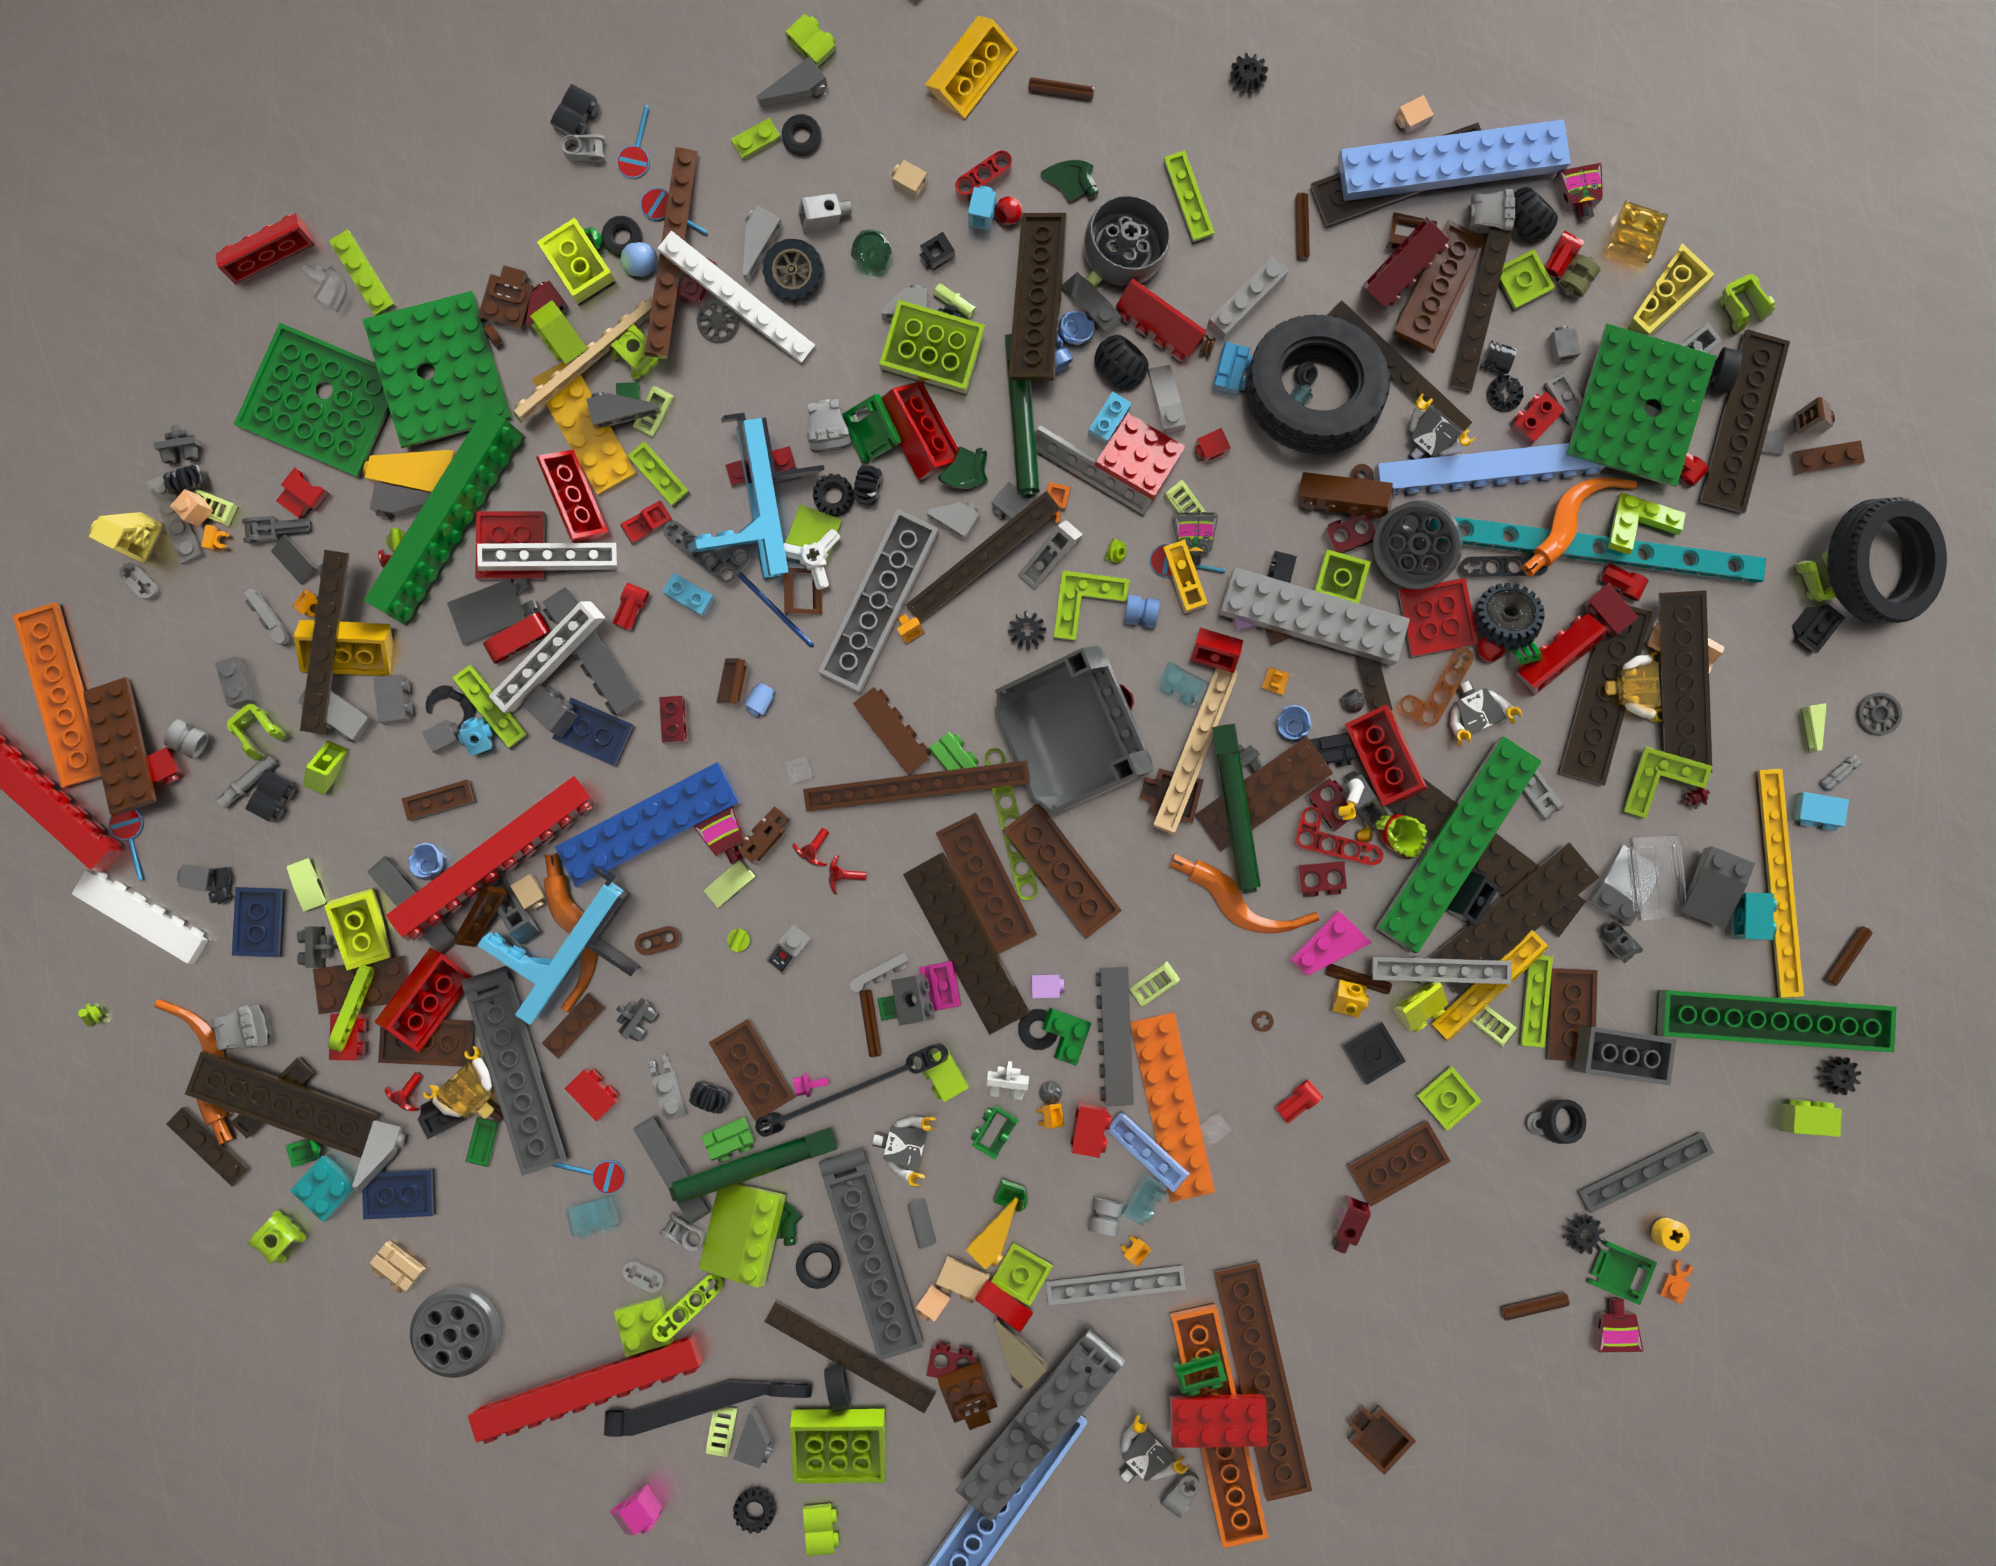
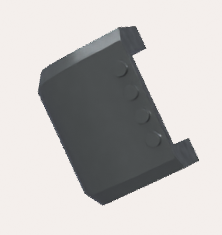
M1099 645L1076 650L995 690V693H997V707H995L997 722L1014 761L1028 760L1031 783L1025 784L1031 800L1043 807L1049 816L1084 803L1153 771L1150 754L1110 662Z

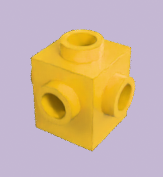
M1340 980L1334 994L1332 1011L1359 1018L1362 1009L1366 1010L1368 1006L1367 986Z

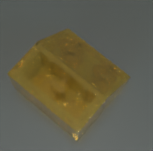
M1625 201L1612 228L1605 250L1648 264L1655 257L1668 215Z

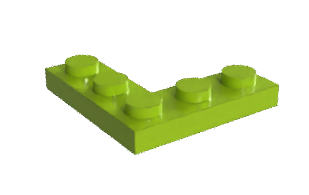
M1621 492L1617 500L1608 548L1630 555L1633 550L1638 522L1680 535L1683 530L1686 513Z
M1062 570L1054 638L1076 641L1082 597L1126 603L1129 579Z
M1644 746L1623 811L1647 818L1660 776L1706 788L1712 766Z

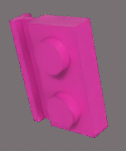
M953 961L919 967L920 975L925 974L929 982L930 989L928 993L934 1011L961 1006Z

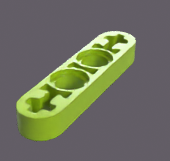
M361 965L358 968L330 1035L329 1049L338 1052L344 1049L372 982L374 968L366 965Z
M715 1274L703 1277L650 1327L651 1339L661 1343L672 1338L720 1293L723 1288L721 1277ZM708 1280H715L714 1287L716 1289H709L705 1293L701 1291L709 1286ZM692 1294H697L700 1297L701 1301L697 1307H693L689 1302ZM676 1309L681 1310L684 1314V1318L680 1323L675 1322L672 1317ZM669 1323L671 1327L664 1331L665 1337H658L657 1333L659 1331L657 1327L662 1328Z

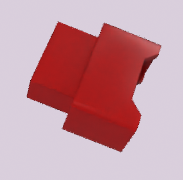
M294 467L282 482L281 486L285 489L276 502L299 519H302L310 507L316 510L329 492L320 486L313 487L304 480V474Z

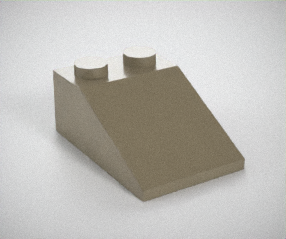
M995 1316L993 1324L1012 1377L1011 1380L1018 1388L1024 1387L1028 1391L1047 1371L1046 1363L1003 1320Z

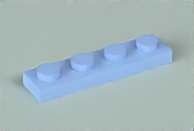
M1123 1112L1116 1116L1111 1122L1109 1130H1106L1172 1192H1175L1190 1175Z

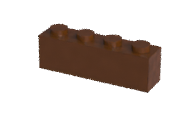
M1303 472L1298 492L1299 506L1305 509L1313 510L1318 508L1325 509L1328 512L1342 511L1348 512L1351 515H1370L1374 518H1382L1390 512L1394 496L1393 483L1308 472Z
M873 687L856 700L853 705L907 775H912L930 761L928 755L931 752L923 742L920 745L914 738L917 734L910 725L904 726L900 720L903 716L896 707L890 708L887 704L889 698L882 689L877 691Z

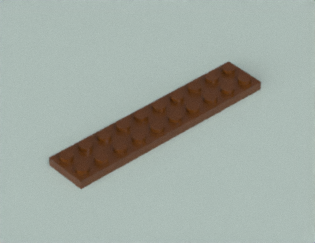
M1254 1262L1214 1271L1242 1394H1263L1266 1398L1267 1446L1254 1447L1266 1500L1268 1502L1311 1492L1310 1478L1260 1263Z

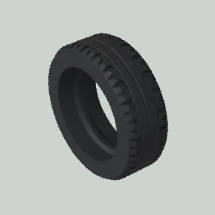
M1895 497L1862 501L1845 513L1832 534L1827 557L1830 584L1841 605L1860 620L1870 623H1901L1913 620L1930 607L1938 596L1944 582L1947 568V551L1943 533L1932 514L1914 500ZM1886 522L1899 535L1905 555L1904 572L1901 582L1888 599L1876 588L1869 565L1873 539L1881 526Z

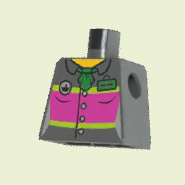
M1173 512L1177 542L1185 539L1193 563L1201 564V552L1212 550L1218 520L1217 513Z

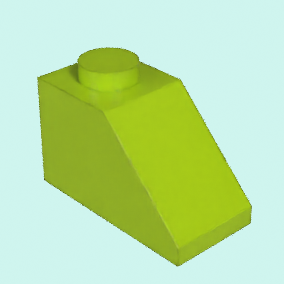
M327 740L306 766L303 786L324 795L335 782L348 749Z

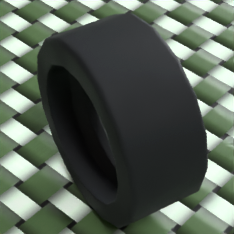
M1727 347L1721 349L1712 373V389L1728 393L1732 390L1742 362L1741 351Z
M1571 1100L1551 1101L1545 1106L1540 1121L1545 1136L1551 1142L1558 1144L1577 1142L1582 1138L1587 1124L1586 1115L1582 1107ZM1561 1108H1565L1571 1118V1128L1566 1135H1562L1556 1125V1116Z
M821 1243L811 1244L803 1249L797 1258V1276L807 1287L814 1289L825 1288L832 1284L839 1274V1256L828 1245ZM812 1253H824L831 1261V1272L824 1279H812L805 1271V1260Z
M839 1365L825 1368V1385L831 1411L834 1413L851 1409L850 1392L844 1366Z

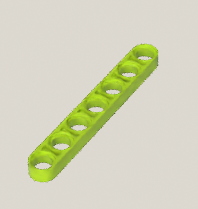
M991 748L986 752V765H993L988 760L992 752H997L1001 755L1002 760L999 764L1007 763L1001 749ZM1012 786L992 788L1002 830L1005 828L1004 823L1008 818L1017 819L1020 817ZM1003 796H1009L1012 799V806L1008 809H1004L999 805V800ZM1003 832L1017 893L1022 900L1030 901L1035 898L1038 892L1034 872L1029 865V870L1026 874L1020 875L1016 872L1015 867L1017 863L1025 862L1027 864V862L1020 853L1011 851V842ZM1024 884L1033 886L1034 893L1032 896L1025 897L1021 894V887Z

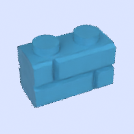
M1224 342L1212 386L1213 390L1238 395L1240 390L1245 389L1247 377H1244L1245 368L1249 369L1253 357L1249 355V347Z

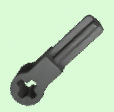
M274 516L242 519V524L245 525L246 536L243 538L244 543L277 541L280 534L310 531V522L307 518L276 521Z

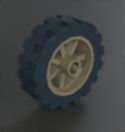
M784 239L775 243L767 251V255L763 260L762 273L767 286L770 287L773 293L782 298L795 300L811 295L819 287L823 278L824 265L820 254L814 246L799 239ZM787 253H797L793 263H791ZM800 255L804 256L808 261L807 263L797 265ZM782 256L785 258L787 266L777 265ZM809 266L808 277L800 272L801 268ZM777 269L786 270L787 273L780 279ZM797 274L801 276L803 279H805V281L798 286L796 283ZM790 275H792L793 286L783 283Z

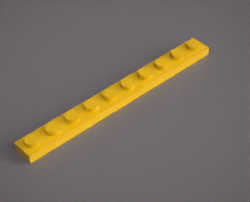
M1759 770L1757 775L1768 892L1774 894V899L1777 901V910L1774 912V922H1776L1777 931L1776 935H1773L1778 997L1804 996L1783 770Z

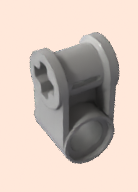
M567 135L561 141L562 151L569 161L601 162L605 160V155L603 154L605 137L603 135ZM574 144L578 146V148L573 152L567 151V148L570 145Z
M670 1213V1220L664 1230L659 1232L664 1238L689 1251H695L705 1243L703 1231L674 1213ZM691 1233L696 1234L699 1238L697 1246L691 1245L688 1241Z
M1186 1471L1180 1474L1173 1486L1165 1493L1160 1504L1180 1518L1199 1492L1200 1483L1198 1475L1193 1471ZM1193 1480V1487L1191 1485L1185 1487V1481L1190 1482Z

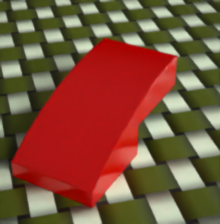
M660 500L641 510L640 514L622 522L620 527L631 545L663 527L667 522L672 521V518Z

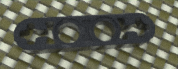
M1533 556L1466 557L1460 562L1458 570L1461 576L1469 579L1526 578L1529 576L1522 570V565L1525 564L1524 560L1528 562ZM1479 561H1482V574L1479 573L1480 569H1473L1471 573L1464 569L1468 562L1471 563V566H1479ZM1494 561L1498 565L1496 573L1487 571V562ZM1511 561H1517L1520 564L1521 568L1518 573H1513L1509 570L1508 566ZM1542 566L1543 568L1539 569L1532 577H1540L1546 573L1548 566Z

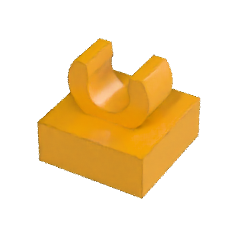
M206 525L201 547L217 552L218 548L222 550L227 549V546L220 544L219 540L221 537H229V534L215 526Z
M305 588L292 607L303 615L306 612L309 616L314 617L315 614L310 611V606L313 604L317 605V596Z
M904 614L898 618L902 626L898 627L897 630L905 644L925 633L916 617L909 620L908 616Z
M1268 667L1261 689L1283 696L1290 673Z
M1062 1103L1044 1105L1036 1110L1037 1113H1043L1044 1121L1038 1122L1039 1126H1045V1129L1064 1126Z
M1130 1236L1129 1239L1133 1242V1245L1130 1249L1122 1245L1121 1249L1125 1252L1123 1256L1138 1267L1152 1249L1139 1238L1135 1239Z

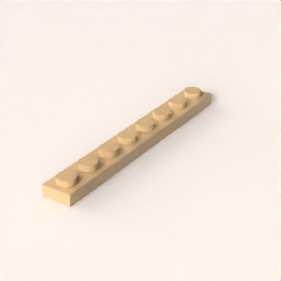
M650 297L647 301L642 300L635 307V311L630 315L625 314L618 321L619 324L613 329L608 328L605 330L600 340L596 343L591 342L586 346L588 349L583 354L567 363V367L562 371L557 370L549 378L550 381L544 386L542 384L537 386L532 392L533 395L527 400H520L515 405V410H513L516 419L523 423L612 349L610 345L615 340L618 341L632 324L638 328L650 318L653 298Z
M1218 668L1215 669L1153 827L1172 835L1175 834L1213 739L1212 727L1219 724L1238 676V670L1235 669V672L1232 673Z

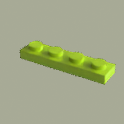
M1185 150L1164 157L1163 161L1192 242L1214 236L1211 221Z
M347 229L329 240L374 316L383 314L395 307V304L350 231Z
M468 665L452 677L455 684L484 720L489 723L492 730L508 749L527 736L509 712L503 713L489 697L492 693L491 689L471 665Z
M1541 955L1527 968L1520 1045L1545 1048L1553 956Z

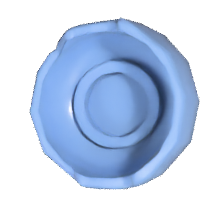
M641 242L630 243L622 250L620 259L622 268L629 275L642 277L649 275L655 270L657 264L656 251L649 244Z
M1070 311L1065 313L1059 321L1060 336L1069 344H1082L1093 335L1094 321L1089 320L1085 312Z
M1295 704L1283 708L1281 715L1277 719L1278 731L1286 740L1294 742L1301 740L1311 730L1310 714L1303 707Z
M422 843L416 845L414 853L408 858L410 872L418 879L429 880L434 878L443 868V856L432 844Z

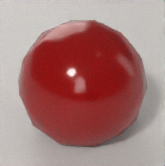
M1007 196L1001 198L996 203L995 216L1004 225L1015 224L1022 216V205L1014 197Z
M1488 636L1478 642L1477 651L1481 659L1492 663L1501 658L1506 649H1504V644H1501L1500 647L1495 646V640L1491 643L1487 642Z

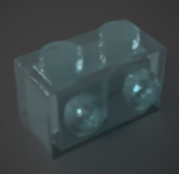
M1169 661L1157 685L1161 686L1160 690L1169 695L1174 693L1181 697L1180 700L1192 706L1200 702L1210 682Z
M1144 1172L1123 1208L1122 1214L1141 1226L1145 1222L1149 1223L1155 1213L1152 1209L1156 1202L1160 1203L1167 1192L1164 1190L1166 1185Z
M613 1195L565 1209L572 1236L579 1235L580 1239L592 1236V1231L601 1229L602 1232L615 1229V1224L620 1222Z

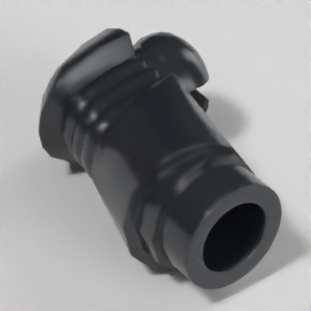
M227 867L213 869L216 891L208 893L210 903L218 902L220 905L228 901L232 896L229 895L231 875Z

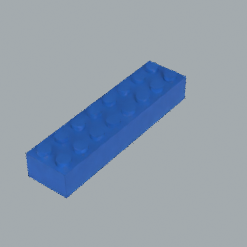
M716 762L555 846V849L574 886L581 888L601 877L594 872L597 866L600 865L607 871L612 872L694 829L695 825L730 807L735 808L741 803L723 768Z

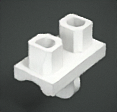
M1008 1061L1007 1067L998 1066L997 1072L988 1071L986 1086H989V1096L1001 1097L1002 1088L1011 1089L1010 1098L1022 1100L1025 1091H1028L1029 1076L1020 1075L1021 1069L1012 1068V1061Z

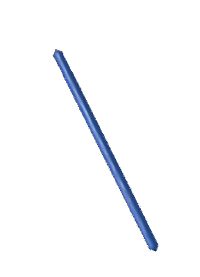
M744 574L739 577L809 647H813L814 643Z

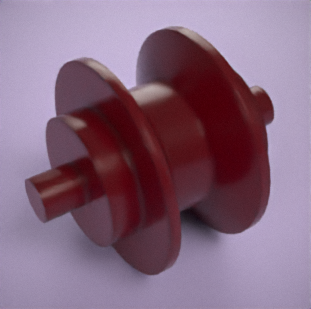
M1695 786L1693 791L1686 788V799L1683 802L1684 804L1688 803L1694 809L1698 808V803L1700 802L1703 805H1707L1710 791Z

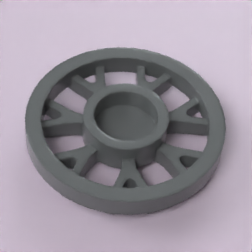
M714 300L706 303L700 309L697 315V326L702 336L707 340L724 342L736 333L739 326V317L736 312L722 301ZM716 305H723L721 312H716ZM707 308L713 311L710 316L704 313ZM731 310L733 315L726 318L724 313ZM703 319H709L708 325L701 326L700 322ZM727 321L735 323L733 329L726 327ZM710 327L715 330L712 337L706 334ZM724 329L727 335L720 337L718 331Z
M1882 692L1874 693L1867 696L1861 702L1858 717L1861 725L1868 732L1875 735H1885L1893 732L1899 726L1902 720V709L1899 702L1892 695ZM1873 697L1877 701V705L1874 707L1870 702V699ZM1884 697L1890 700L1887 706L1881 704ZM1864 707L1871 709L1870 715L1863 714ZM1896 707L1897 714L1890 715L1889 708ZM1871 717L1874 722L1868 726L1865 721ZM1889 718L1895 722L1892 727L1886 723ZM1877 723H1882L1883 731H1877Z

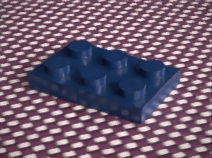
M570 698L569 703L574 706L572 710L578 715V718L563 737L554 734L552 739L616 766L634 725Z
M235 887L232 956L280 957L283 889Z
M433 1169L379 1172L362 1190L363 1220L434 1216Z

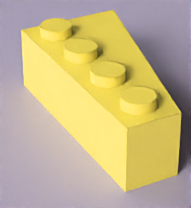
M1682 243L1633 317L1629 328L1632 331L1653 336L1710 284L1715 274Z
M142 512L99 516L98 520H95L90 527L91 533L89 537L144 564L165 524Z

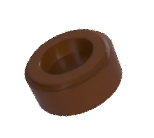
M492 324L483 327L494 347L502 344V340Z

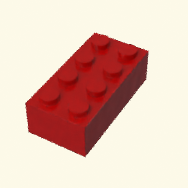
M1077 1102L1069 1146L1072 1153L1100 1158L1101 1153L1106 1152L1107 1139L1105 1138L1104 1131L1110 1128L1111 1116L1104 1106Z
M1263 1394L1170 1395L1171 1444L1173 1448L1267 1446L1266 1398Z

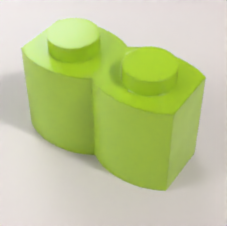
M803 14L785 31V35L788 41L806 59L811 57L817 67H819L836 51L834 44L836 41L829 32L824 33L819 29L820 24L813 16L808 17L806 14Z
M831 1503L803 1506L807 1556L835 1554V1547H839V1534L834 1533L833 1524H837L836 1509H832Z

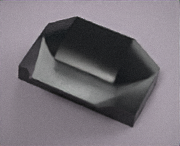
M1827 603L1821 607H1806L1792 626L1798 634V640L1816 654L1842 623L1845 616Z
M442 1094L452 1105H455L457 1101H461L460 1097L453 1099ZM430 1100L420 1105L421 1112L417 1120L428 1140L466 1121L470 1117L467 1111H464L465 1114L461 1117L444 1115Z

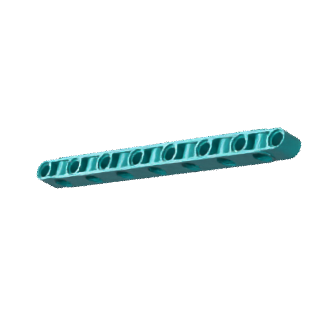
M1454 517L1459 526L1467 529L1468 535L1462 536L1463 545L1534 554V550L1550 535L1552 530ZM1431 518L1430 528L1437 530L1439 523L1435 518ZM1503 532H1508L1512 535V542H1506L1503 539ZM1576 533L1572 543L1560 556L1561 558L1611 563L1621 566L1753 583L1764 582L1766 559L1762 557L1634 540L1633 550L1628 555L1608 548L1610 537ZM1441 538V539L1439 540V541H1441V542H1448V541H1447L1446 539H1444V538ZM1593 544L1601 546V554L1594 552ZM1638 550H1643L1646 553V560L1639 558ZM1683 556H1688L1691 559V566L1684 564ZM1729 561H1730V562H1733V563L1735 564V566H1736V571H1735V572L1729 570V568H1728V562H1729Z

